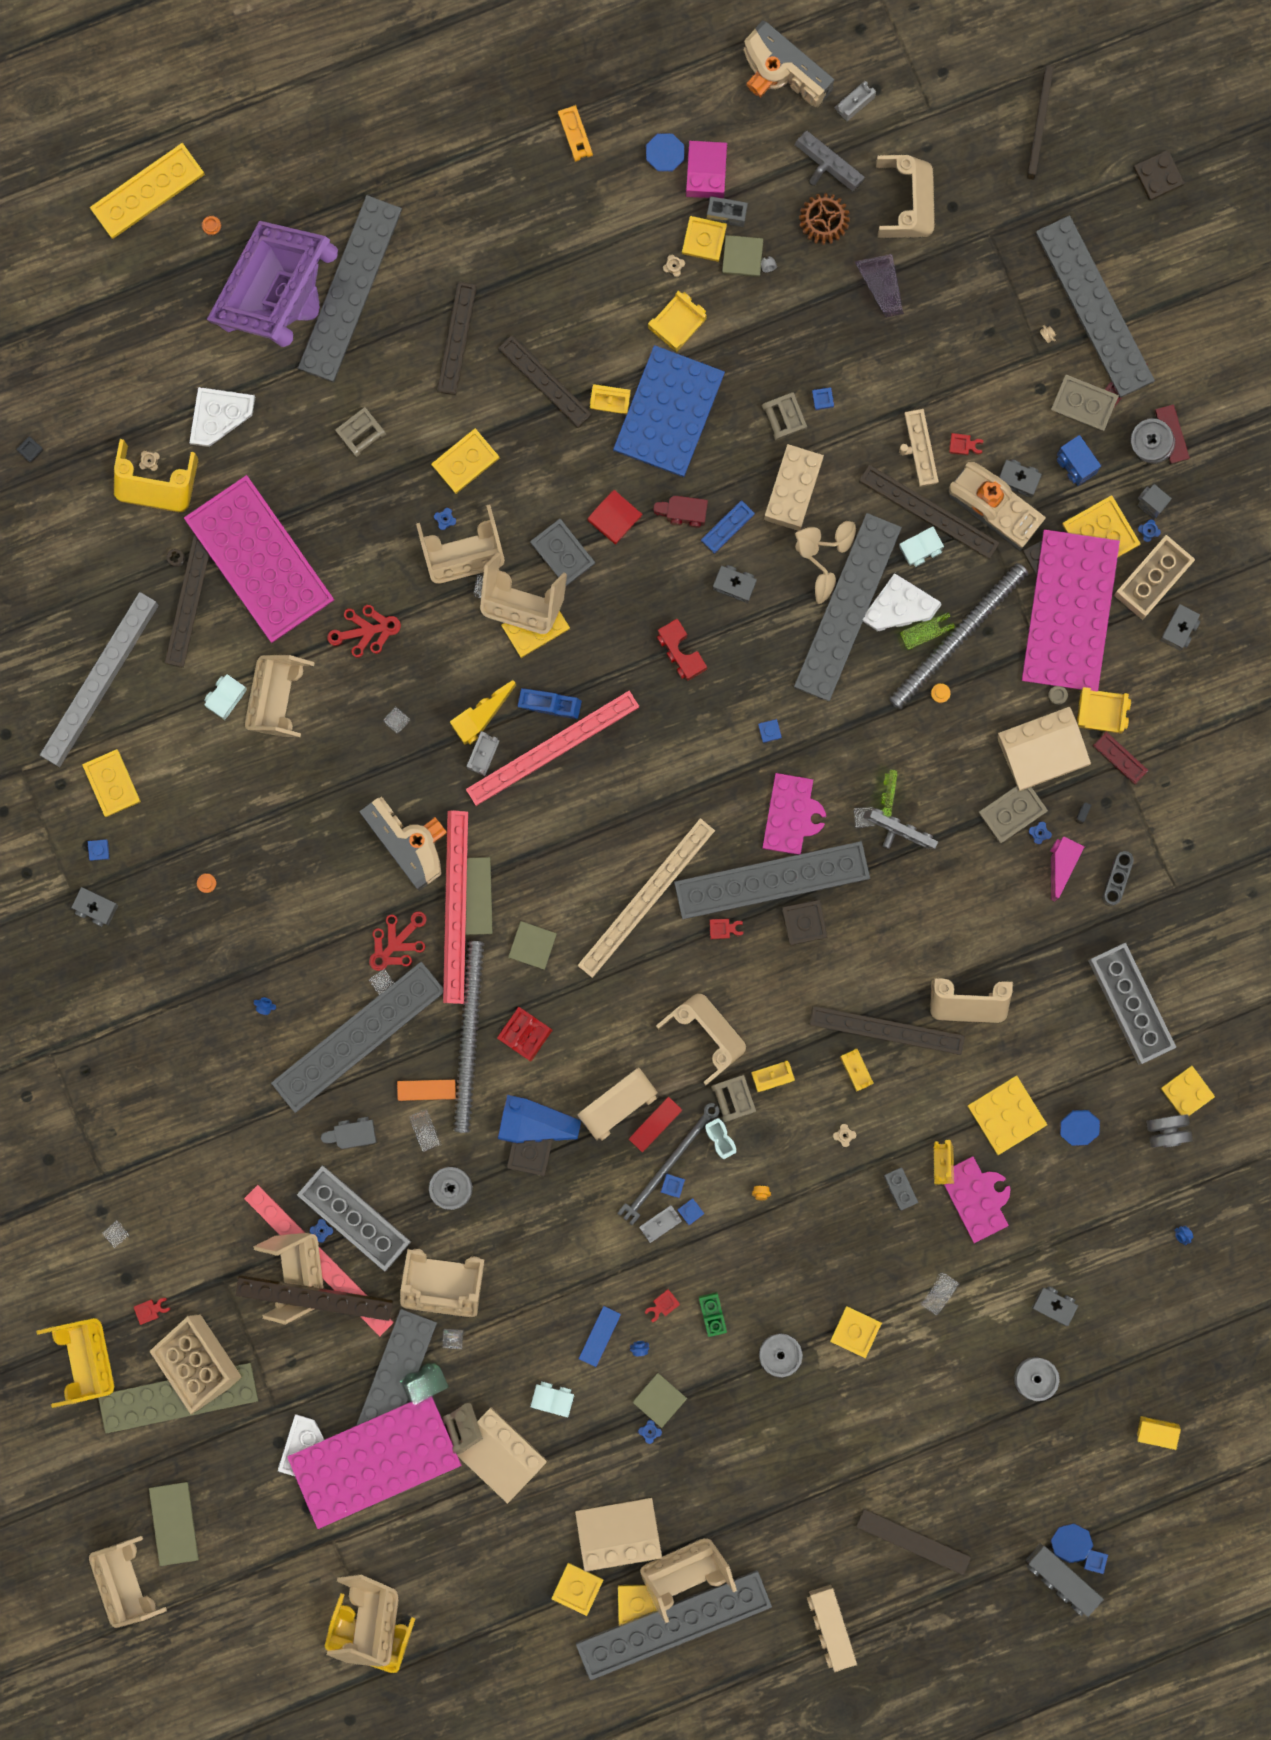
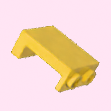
M677 291L676 296L662 312L648 323V329L676 353L705 322L707 316L703 307L700 305L696 306L691 302L692 299L688 294Z
M1083 687L1079 700L1078 727L1122 734L1124 729L1128 728L1129 718H1126V711L1130 710L1131 699H1128L1129 694L1090 691L1091 688Z

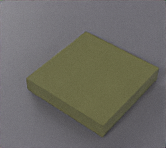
M726 235L722 274L760 277L763 238Z
M521 921L508 958L545 970L557 933Z
M657 1373L635 1398L633 1403L662 1428L687 1398Z

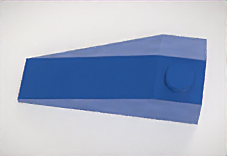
M507 1095L498 1139L514 1143H524V1141L529 1140L541 1142L543 1139H553L555 1141L578 1139L581 1120L528 1099Z

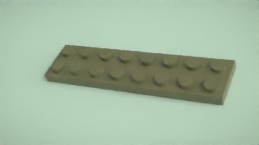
M247 1363L235 1366L242 1377L228 1390L193 1414L189 1413L169 1380L112 1392L110 1395L99 1397L105 1434L257 1402L259 1399L252 1364Z

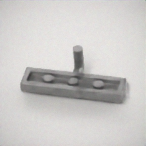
M808 131L797 139L794 145L819 164L810 179L812 185L817 184L825 170L852 191L863 182L865 177Z
M873 808V810L865 811L864 819L889 830L883 843L884 848L890 849L895 834L927 849L936 848L938 841L932 839L933 836L926 832L921 834L912 825L906 824L905 826L895 817L890 816L888 818L884 816V812Z

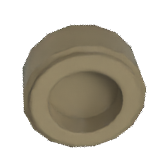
M1054 686L1048 693L1049 701L1054 705L1063 704L1068 697L1067 690L1062 686Z

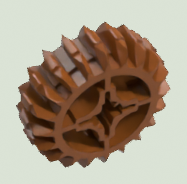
M824 193L823 198H821L820 194H817L816 200L810 197V203L805 202V208L800 210L803 214L799 216V220L803 221L800 223V227L804 228L803 234L809 233V240L815 237V243L821 239V243L824 245L828 239V242L832 244L833 237L838 241L840 239L839 235L844 236V230H847L849 227L846 224L850 222V218L847 217L849 210H844L846 208L845 203L839 205L841 203L840 198L836 201L834 200V194L831 195V198H827V193ZM825 206H829L835 211H828ZM818 207L819 214L814 216L813 219H809L810 213ZM822 213H823V216H825V218L828 219V220H827V225H826V222H824V219H821V218H822ZM840 218L839 225L831 231L830 224ZM819 226L823 228L824 232L818 231L814 227Z

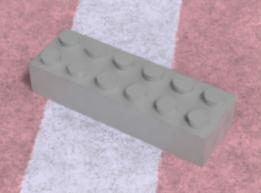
M1126 943L1088 960L1138 1065L1177 1048Z
M323 1165L297 1194L298 1197L384 1271L390 1268L412 1242Z

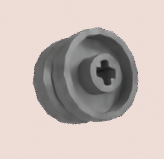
M1147 419L1135 427L1131 436V444L1141 460L1147 463L1158 464L1172 455L1175 449V438L1165 422L1159 419ZM1152 439H1156L1157 442L1155 444H1150Z
M1188 1114L1146 1121L1148 1131L1161 1132L1160 1135H1154L1149 1138L1151 1148L1163 1146V1148L1181 1145L1184 1142L1193 1141L1191 1131H1179L1178 1129L1190 1124Z
M447 1167L440 1169L433 1175L430 1181L429 1192L431 1199L443 1209L454 1210L461 1208L468 1203L472 1196L473 1186L471 1179L464 1171L458 1168ZM449 1185H454L455 1189H453V1192L448 1191Z
M778 1333L771 1335L763 1341L760 1347V1363L773 1376H789L798 1370L802 1362L801 1346L794 1338L787 1334ZM778 1352L784 1353L783 1359L777 1357Z
M1032 1357L1022 1361L1016 1368L1014 1382L1018 1392L1025 1398L1043 1401L1052 1397L1057 1391L1059 1373L1048 1360ZM1035 1376H1040L1039 1383L1034 1382Z

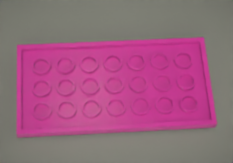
M247 475L184 517V520L271 644L334 601L329 591Z
M1051 530L1043 531L1022 681L1079 690L1086 687L1091 688L1090 691L1098 692L1120 544L1119 540Z
M431 1393L287 1456L317 1529L462 1466L458 1455L453 1453L452 1441Z

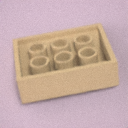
M1070 707L998 733L999 745L1019 791L1091 765L1078 724Z
M201 1314L187 1316L150 1350L153 1358L190 1414L195 1413L224 1393L242 1377Z
M490 1407L477 1421L483 1439L457 1455L508 1504L548 1460Z
M652 1498L575 1511L585 1571L662 1558Z

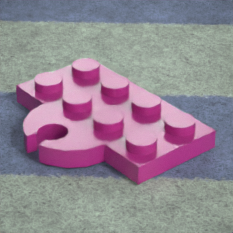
M775 774L763 849L800 855L803 837H811L823 829L824 823L813 824L811 822V816L814 814L826 818L823 806L818 801L810 798L813 779Z
M971 1157L954 1166V1184H944L973 1243H976L1009 1226L1000 1208L1007 1203L1010 1197V1186L1005 1187L1002 1192L995 1191L994 1184L997 1181H1004L1006 1178L996 1172L982 1173L974 1157Z

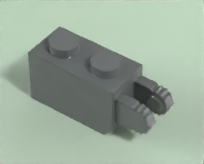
M368 1117L358 1118L357 1123L350 1124L349 1120L338 1122V1126H334V1131L321 1134L320 1138L327 1144L337 1142V1146L341 1149L377 1143L374 1120H369Z

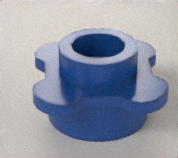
M445 508L443 512H437L434 515V519L438 521L439 529L441 530L456 524V519L453 518L450 508Z
M1148 520L1146 524L1138 527V531L1142 533L1145 542H1150L1153 537H1158L1161 533L1154 520Z
M1040 822L1038 826L1029 829V834L1032 835L1036 844H1041L1043 840L1050 839L1052 836L1051 832L1047 830L1045 822Z
M265 997L253 1002L256 1005V1011L263 1015H268L271 1010L276 1009V1005L272 1004V1001Z
M320 1219L317 1225L310 1228V1233L316 1235L318 1242H324L328 1235H332L333 1228L329 1227L324 1219Z
M1180 1226L1179 1229H1175V1236L1183 1245L1191 1243L1193 1234L1187 1226Z
M636 1341L630 1345V1351L633 1353V1356L647 1355L649 1343Z
M649 1420L644 1427L639 1428L638 1433L643 1435L646 1443L651 1444L656 1437L661 1436L662 1431L655 1426L654 1421Z

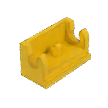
M593 384L590 409L627 414L631 391Z
M858 1049L840 1056L856 1092L874 1084Z
M788 1061L751 1072L757 1092L795 1081Z
M945 1140V1144H939L937 1141L934 1142L935 1185L954 1184V1156L951 1140Z
M1141 1416L1137 1441L1176 1450L1181 1429L1179 1424Z

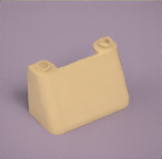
M935 978L931 981V1015L936 1020L1002 1022L1008 1015L1013 982L1003 981L995 984L993 993H989V996L954 995V985L951 981Z
M408 1249L400 1291L401 1306L412 1310L464 1317L477 1316L484 1259L473 1256L466 1259L465 1264L427 1259L426 1254L422 1250Z

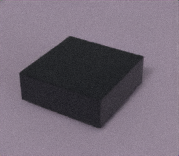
M30 436L16 449L30 463L44 451Z
M1086 802L1082 804L1075 819L1077 823H1084L1091 808L1090 804Z

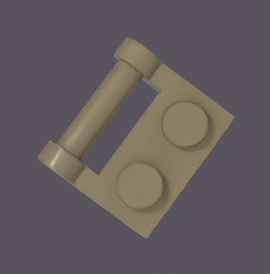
M794 392L761 405L763 411L767 413L775 433L773 434L775 440H780L807 429ZM775 406L779 408L787 428L785 430L780 428L773 410Z
M366 407L335 430L355 457H358L362 450L379 437L382 438L386 435L385 431ZM374 427L376 430L357 446L352 443L370 428Z
M744 1075L711 1086L712 1091H715L723 1115L721 1117L723 1123L756 1112ZM728 1087L736 1111L730 1114L722 1088Z
M465 1403L451 1414L442 1417L453 1444L454 1454L466 1451L483 1439L471 1403ZM454 1421H456V1423H457V1426H458V1429H459V1432H460V1435H461V1438H462V1441H463L462 1443H460V1440H459V1437H458V1434H457V1431H456V1428H455V1425H454Z

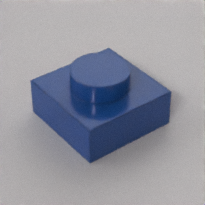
M831 388L812 390L815 410L834 408Z
M777 719L758 724L763 743L782 738Z
M108 840L88 841L90 861L110 859Z
M666 1174L661 1193L680 1198L685 1179Z
M693 1198L678 1209V1212L688 1225L704 1214Z
M1090 1550L1085 1560L1084 1569L1103 1574L1108 1554Z

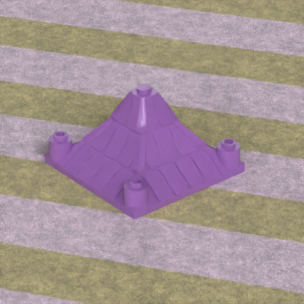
M259 221L207 320L212 324L220 326L227 332L240 330L270 338L281 347L290 345L293 341V332L285 326L296 320H312L317 317L320 308L319 296L315 286L319 266L317 263L319 259L325 263L334 261L338 255L337 247L330 243V239L326 236Z

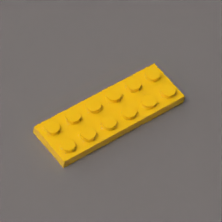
M181 143L92 205L90 209L110 237L114 239L205 174L184 144Z

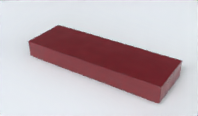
M1174 404L1155 409L1157 419L1169 426L1175 438V449L1169 457L1170 464L1189 460V454Z
M1107 732L1093 745L1098 752L1134 785L1148 772L1146 767Z

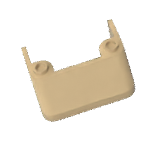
M909 155L877 156L876 168H897L902 174H912L913 210L904 211L899 215L898 226H879L878 238L930 236L935 226L933 168L931 164Z
M486 505L490 520L478 525L477 536L442 545L439 537L434 535L424 537L420 523L416 524L430 578L434 583H444L484 572L485 564L496 553L501 554L499 568L504 564L505 560L490 505Z
M496 553L484 566L480 604L482 614L487 618L539 634L548 633L553 627L564 601L567 574L563 573L551 585V588L545 593V598L511 588V577L507 573L499 571L501 554Z
M291 655L260 656L255 667L245 719L246 729L282 737H300L301 733L292 731L291 720L285 718L292 681H297L302 676L303 666H314V662Z
M703 994L693 995L656 1025V1028L659 1030L672 1018H675L681 1024H688L696 1018L720 1048L712 1057L713 1064L718 1070L703 1082L705 1086L741 1057L746 1050L745 1042Z
M637 1068L577 1115L596 1141L598 1139L604 1140L611 1134L609 1130L644 1103L649 1105L655 1101L658 1092L642 1070Z
M310 1233L278 1235L254 1246V1250L276 1256L281 1254L284 1283L324 1289L316 1235ZM275 1302L276 1308L262 1316L266 1320L287 1324L314 1309Z
M142 1536L106 1547L89 1555V1562L109 1622L114 1628L140 1622L167 1611L166 1607L156 1610L155 1602L148 1596H142L131 1563L137 1552L134 1543L143 1540Z
M710 1539L698 1540L644 1565L640 1570L655 1608L665 1623L669 1622L665 1610H668L674 1604L672 1596L706 1580L712 1586H720L727 1582L733 1592L737 1591L728 1564Z
M363 1575L337 1578V1582L350 1587L349 1599L353 1605L358 1606L354 1642L344 1644L341 1650L327 1651V1655L350 1664L387 1666L391 1660L398 1607V1594L396 1590Z

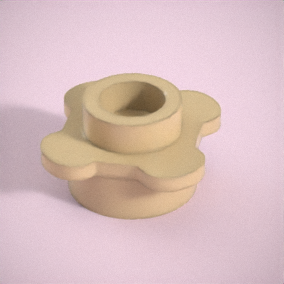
M669 255L663 270L678 277L681 274V268L685 266V261L674 255Z
M1043 325V329L1040 330L1041 335L1047 343H1050L1052 340L1055 342L1054 336H1056L1054 330L1051 326L1047 328Z
M143 451L141 453V462L139 463L140 468L156 471L158 469L157 460L160 458L159 454Z
M842 1124L840 1130L833 1134V1138L841 1142L843 1147H848L849 1142L856 1138V1132L851 1131L848 1125Z

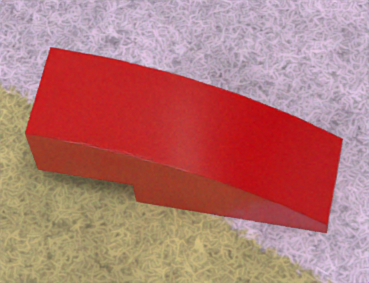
M668 1097L636 1130L629 1140L643 1152L682 1112V1109Z

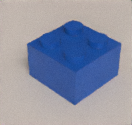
M1080 435L1062 446L1057 454V462L1062 468H1066L1068 478L1073 484L1076 483L1077 486L1096 475L1101 468L1100 463Z

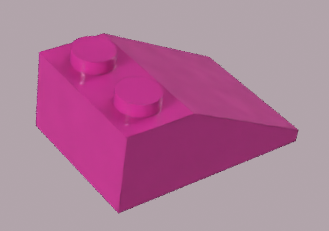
M689 141L686 197L710 198L711 196L724 199L727 143Z
M1064 836L1060 840L1057 839L1050 850L1053 852L1051 856V900L1054 902L1059 899L1084 849V846Z

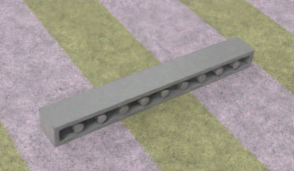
M139 592L41 752V757L60 768L159 605L156 601Z

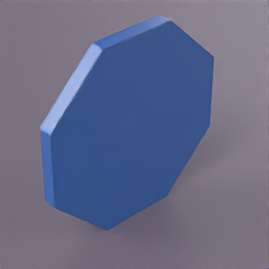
M657 134L646 145V160L657 171H674L684 161V144L673 134Z
M1089 1110L1072 1111L1061 1120L1060 1135L1072 1146L1088 1145L1099 1135L1100 1120Z
M1076 1524L1059 1527L1051 1539L1055 1556L1068 1563L1085 1560L1093 1547L1089 1531Z

